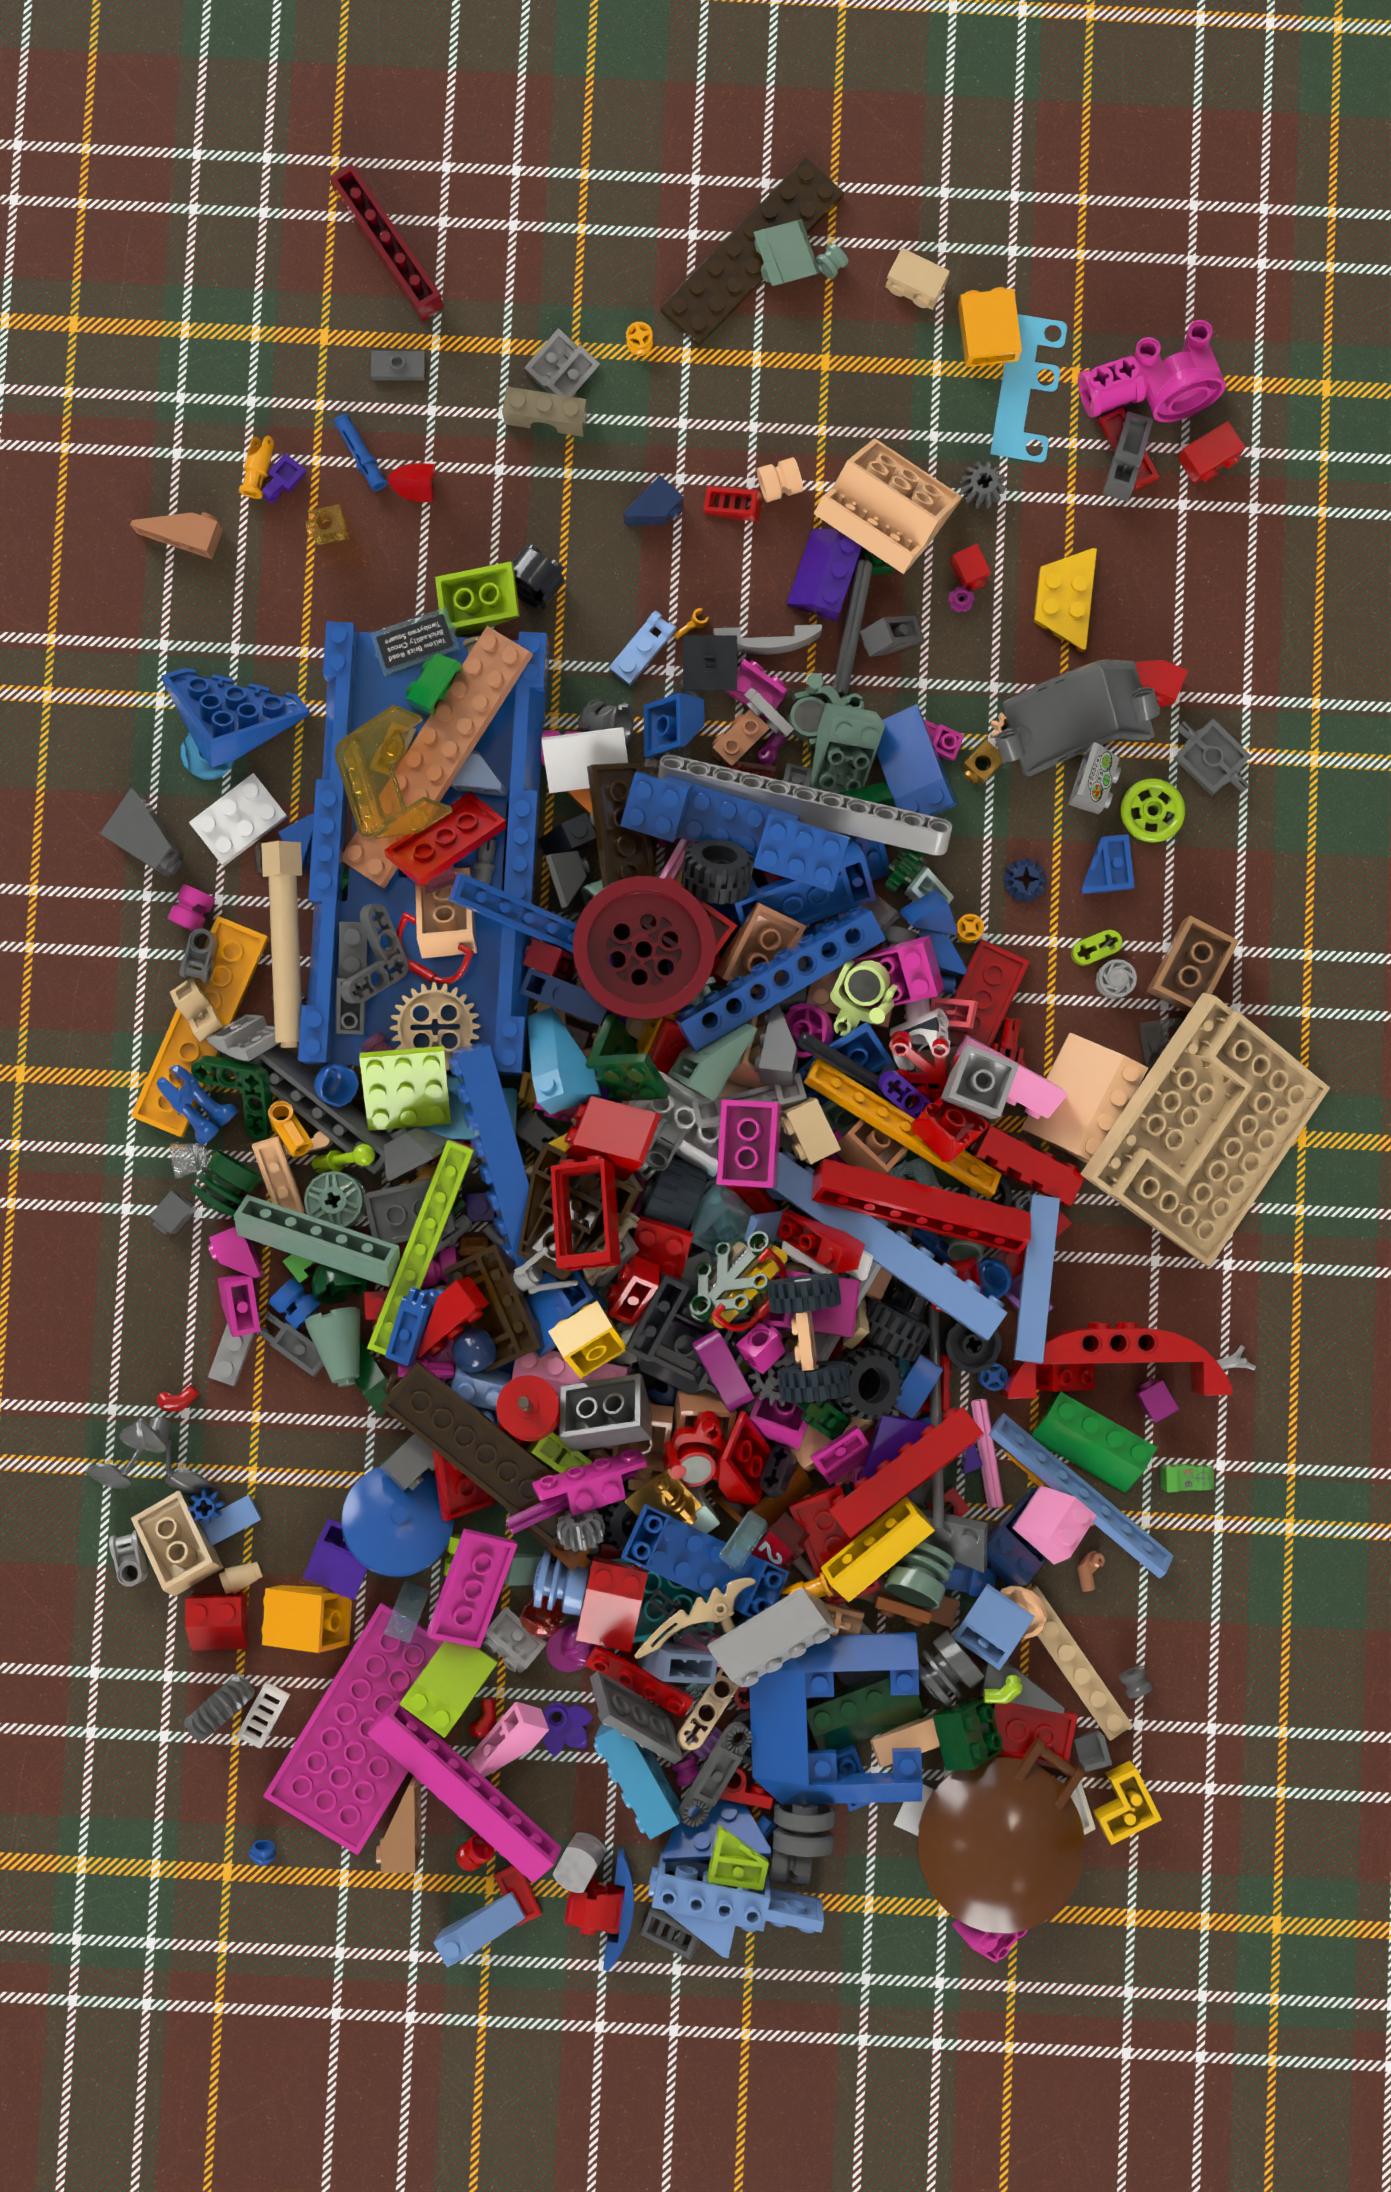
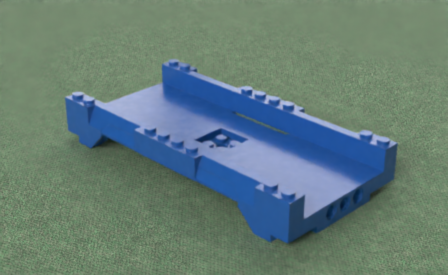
M326 621L323 677L327 682L323 771L322 780L316 779L308 900L314 905L307 1005L301 1006L298 1061L306 1065L325 1066L326 1064L340 1063L345 1066L356 1065L360 1067V1053L396 1050L401 1045V1042L392 1041L391 1038L398 1035V1031L390 1029L391 1026L398 1024V1021L392 1019L391 1015H400V1011L395 1005L404 1006L406 1003L402 996L404 995L411 999L413 997L411 989L413 988L417 993H420L421 984H424L427 990H431L432 983L409 971L408 967L407 975L368 999L364 1035L336 1034L339 922H361L360 911L368 904H381L386 908L395 932L404 912L416 917L415 882L399 868H397L384 889L349 866L347 901H342L344 862L342 860L343 852L345 851L348 794H354L352 840L390 780L369 769L390 720L394 719L417 729V737L429 718L408 704L406 700L408 686L412 681L419 679L422 674L421 668L428 658L432 659L435 653L457 660L463 665L468 657L467 649L463 647V641L469 638L451 637L453 646L386 668L376 639L377 636L386 633L358 632L354 623ZM519 632V640L512 641L530 651L533 656L473 749L480 752V755L490 764L509 790V797L473 794L505 821L507 802H509L504 892L534 905L540 802L541 738L548 704L550 646L547 633ZM450 786L430 818L469 792L456 791ZM506 829L491 838L497 841L493 864L496 865V870L492 872L491 886L501 891ZM479 847L446 870L470 867L471 877L475 879L476 869H474V863H477ZM374 912V915L372 916V920H373V921H374L373 918L376 917V913H375V912ZM474 912L477 953H473L469 966L462 978L452 984H447V992L451 993L456 987L458 988L456 995L458 998L464 994L467 995L464 1001L465 1005L474 1003L469 1012L470 1014H479L477 1018L472 1020L473 1023L480 1025V1028L473 1029L472 1032L478 1035L479 1039H471L470 1043L474 1045L484 1042L490 1045L498 1075L523 1076L524 1072H526L529 1037L527 1016H529V997L519 992L529 969L523 963L525 960V950L531 944V936ZM407 921L402 936V946L406 956L412 962L416 961L435 972L439 977H451L456 974L462 965L465 954L422 958L417 941V924ZM383 934L380 943L382 948L386 949L388 938ZM368 941V949H370V965H371V964L375 963L377 960H376V958H375V956H374V953H373L372 948H371V946H370V943H369V941ZM395 963V966H394V967H392V968H390V969H386V971H387V972H392V971H394V968L397 966L396 963ZM375 971L371 975V982L374 986L379 982V976ZM436 983L437 990H441L443 985ZM451 1005L444 1006L441 1010V1017L446 1021H452L457 1016V1010ZM417 1006L413 1011L414 1019L420 1022L425 1021L429 1017V1010L425 1006ZM433 1019L430 1025H411L410 1029L432 1030L433 1035H438L439 1030L460 1029V1025H441L437 1019ZM420 1033L415 1036L413 1042L416 1048H425L429 1046L430 1039L426 1034ZM446 1033L443 1035L441 1042L445 1048L452 1049L457 1045L458 1039L455 1034ZM450 1066L446 1073H451Z

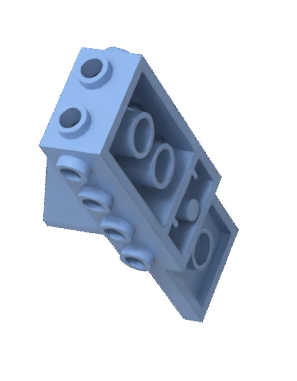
M661 1852L658 1868L652 1867L648 1896L653 1897L652 1908L664 1910L724 1958H729L735 1926H740L741 1929L748 1932L764 1931L765 1922L770 1921L771 1924L778 1927H786L788 1925L797 1927L805 1933H813L814 1931L822 1933L824 1925L822 1898L770 1887L768 1875H766L762 1891L734 1886L724 1887L721 1884L708 1883L706 1878L709 1868L708 1862H663V1853ZM667 1871H673L675 1875L673 1876L665 1873ZM697 1877H701L702 1882L697 1881Z

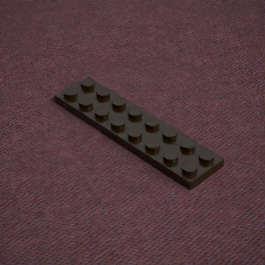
M805 157L660 307V312L700 347L764 280L761 274V267L764 262L761 254L756 251L754 232L802 219L808 234L844 197V191Z
M640 762L593 764L587 766L603 889L625 878L635 876L655 877L650 835L620 826L634 774L636 771L642 773ZM624 925L617 926L614 929V936L619 940H625L630 935L629 929ZM640 943L635 949L637 955L642 958L650 956L652 952L650 945L647 943ZM621 953L612 954L613 967H622L626 962L624 955ZM663 960L658 963L657 969L660 974L666 976L668 975L667 960ZM637 970L631 975V980L635 985L645 984L647 982V975L644 971Z
M419 1361L415 1362L380 1404L390 1415L514 1515L544 1501L539 1500L533 1489V1482L545 1476L557 1475ZM569 1508L529 1527L555 1547L559 1542L556 1532L558 1518L565 1516V1511H569Z

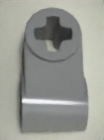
M134 1530L132 1534L121 1537L116 1535L110 1536L109 1547L114 1559L118 1581L124 1586H134L143 1582L148 1576V1566L144 1547L137 1531ZM131 1543L130 1546L123 1547L124 1544ZM130 1565L135 1566L138 1570V1576L135 1580L128 1576L127 1570Z

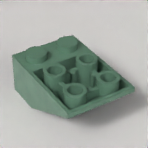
M826 703L817 732L810 788L831 793H841L865 787L885 727L877 712Z
M743 1023L698 1051H694L688 1046L681 1051L667 1075L691 1090L715 1101L723 1093L730 1074L738 1068L740 1058L745 1049L753 1043L757 1028Z

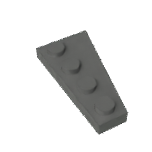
M918 1507L933 1527V1510ZM944 1513V1528L934 1529L935 1531L922 1542L937 1547L949 1554L955 1561L984 1573L987 1568L988 1523Z

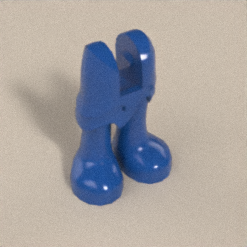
M175 1064L170 1067L169 1073L182 1087L178 1090L164 1077H161L156 1084L178 1115L182 1113L193 1126L195 1139L202 1146L218 1133V1127L223 1126L235 1116L238 1109L231 1103L220 1105L215 1102L201 1088L198 1080L184 1067ZM193 1099L206 1112L212 1122L204 1118L192 1106Z

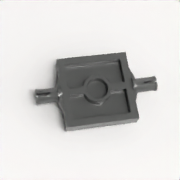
M1214 719L1196 732L1185 721L1176 728L1187 741L1183 749L1173 759L1211 796L1221 786L1229 782L1240 793L1250 785L1238 773L1251 755Z

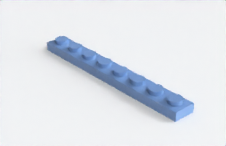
M1003 1413L997 1419L989 1433L991 1438L1052 1489L1079 1499L1097 1515L1093 1523L1159 1579L1167 1573L1174 1555L1006 1414Z

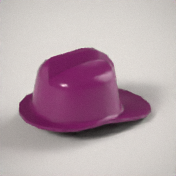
M580 1620L559 1629L551 1635L547 1642V1659L559 1671L569 1673L586 1667L585 1663L595 1647V1644L576 1640Z

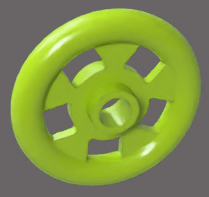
M1141 780L1132 785L1122 799L1121 818L1123 824L1130 834L1139 840L1152 843L1165 841L1174 836L1183 824L1185 818L1184 800L1180 792L1172 784L1164 780ZM1148 790L1151 797L1142 802L1138 795ZM1162 792L1171 799L1167 805L1158 798ZM1154 807L1157 811L1156 815H1150L1148 808ZM1139 808L1141 819L1134 820L1131 809ZM1167 812L1174 814L1170 824L1163 822ZM1145 824H1156V832L1146 831Z

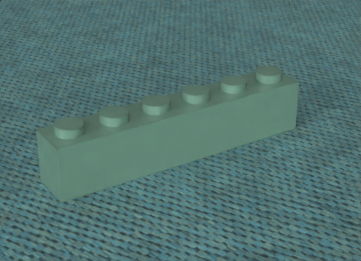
M246 1195L234 1214L238 1236L389 1287L395 1277L400 1264L398 1245L250 1195Z

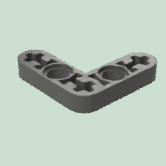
M368 904L360 911L361 924L377 961L342 983L340 992L342 998L347 1003L365 1002L407 975L408 961L389 914L381 904ZM374 912H375V913H376V917L373 918V919H374V921H373V920H372V916L374 915ZM383 934L388 938L386 949L382 948L380 943ZM395 963H396L397 966L394 968V971H392V972H387V971H386V969H390V968L394 967V966H395ZM374 971L379 976V982L376 986L371 982V975ZM355 986H363V987H364V988H360V989H358L357 991H355V995H353V992H352V991L355 990Z

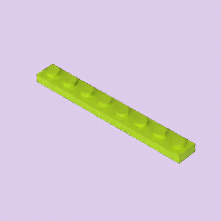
M449 1139L447 1140L368 1344V1349L383 1355L386 1354L402 1298L409 1295L412 1287L421 1290L475 1149Z

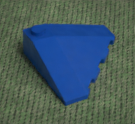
M189 668L161 675V679L195 744L211 768L238 759L309 716L308 708L298 695L286 692L285 697L271 694L269 687L249 683L248 688L235 686L231 678L213 674L211 679L196 676V670Z

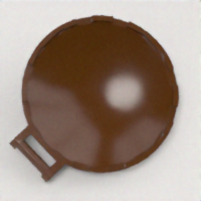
M1036 1738L1022 1760L995 1756L974 1770L952 1771L931 1793L921 1814L918 1825L917 1853L920 1869L930 1892L938 1903L954 1918L984 1932L1015 1933L1028 1930L1048 1920L1070 1898L1082 1872L1085 1856L1084 1829L1077 1807L1070 1796L1083 1778L1085 1771L1078 1766L1073 1767L1047 1748L1045 1746L1046 1743L1040 1738ZM1041 1756L1068 1777L1065 1782H1060L1035 1763L1037 1758Z

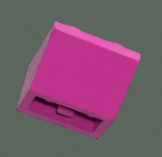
M957 1919L951 1924L972 1949L995 1963L1003 1959L1009 1953L1010 1947L1015 1941L1023 1937L1028 1931L1024 1930L1007 1934L984 1932L972 1928Z

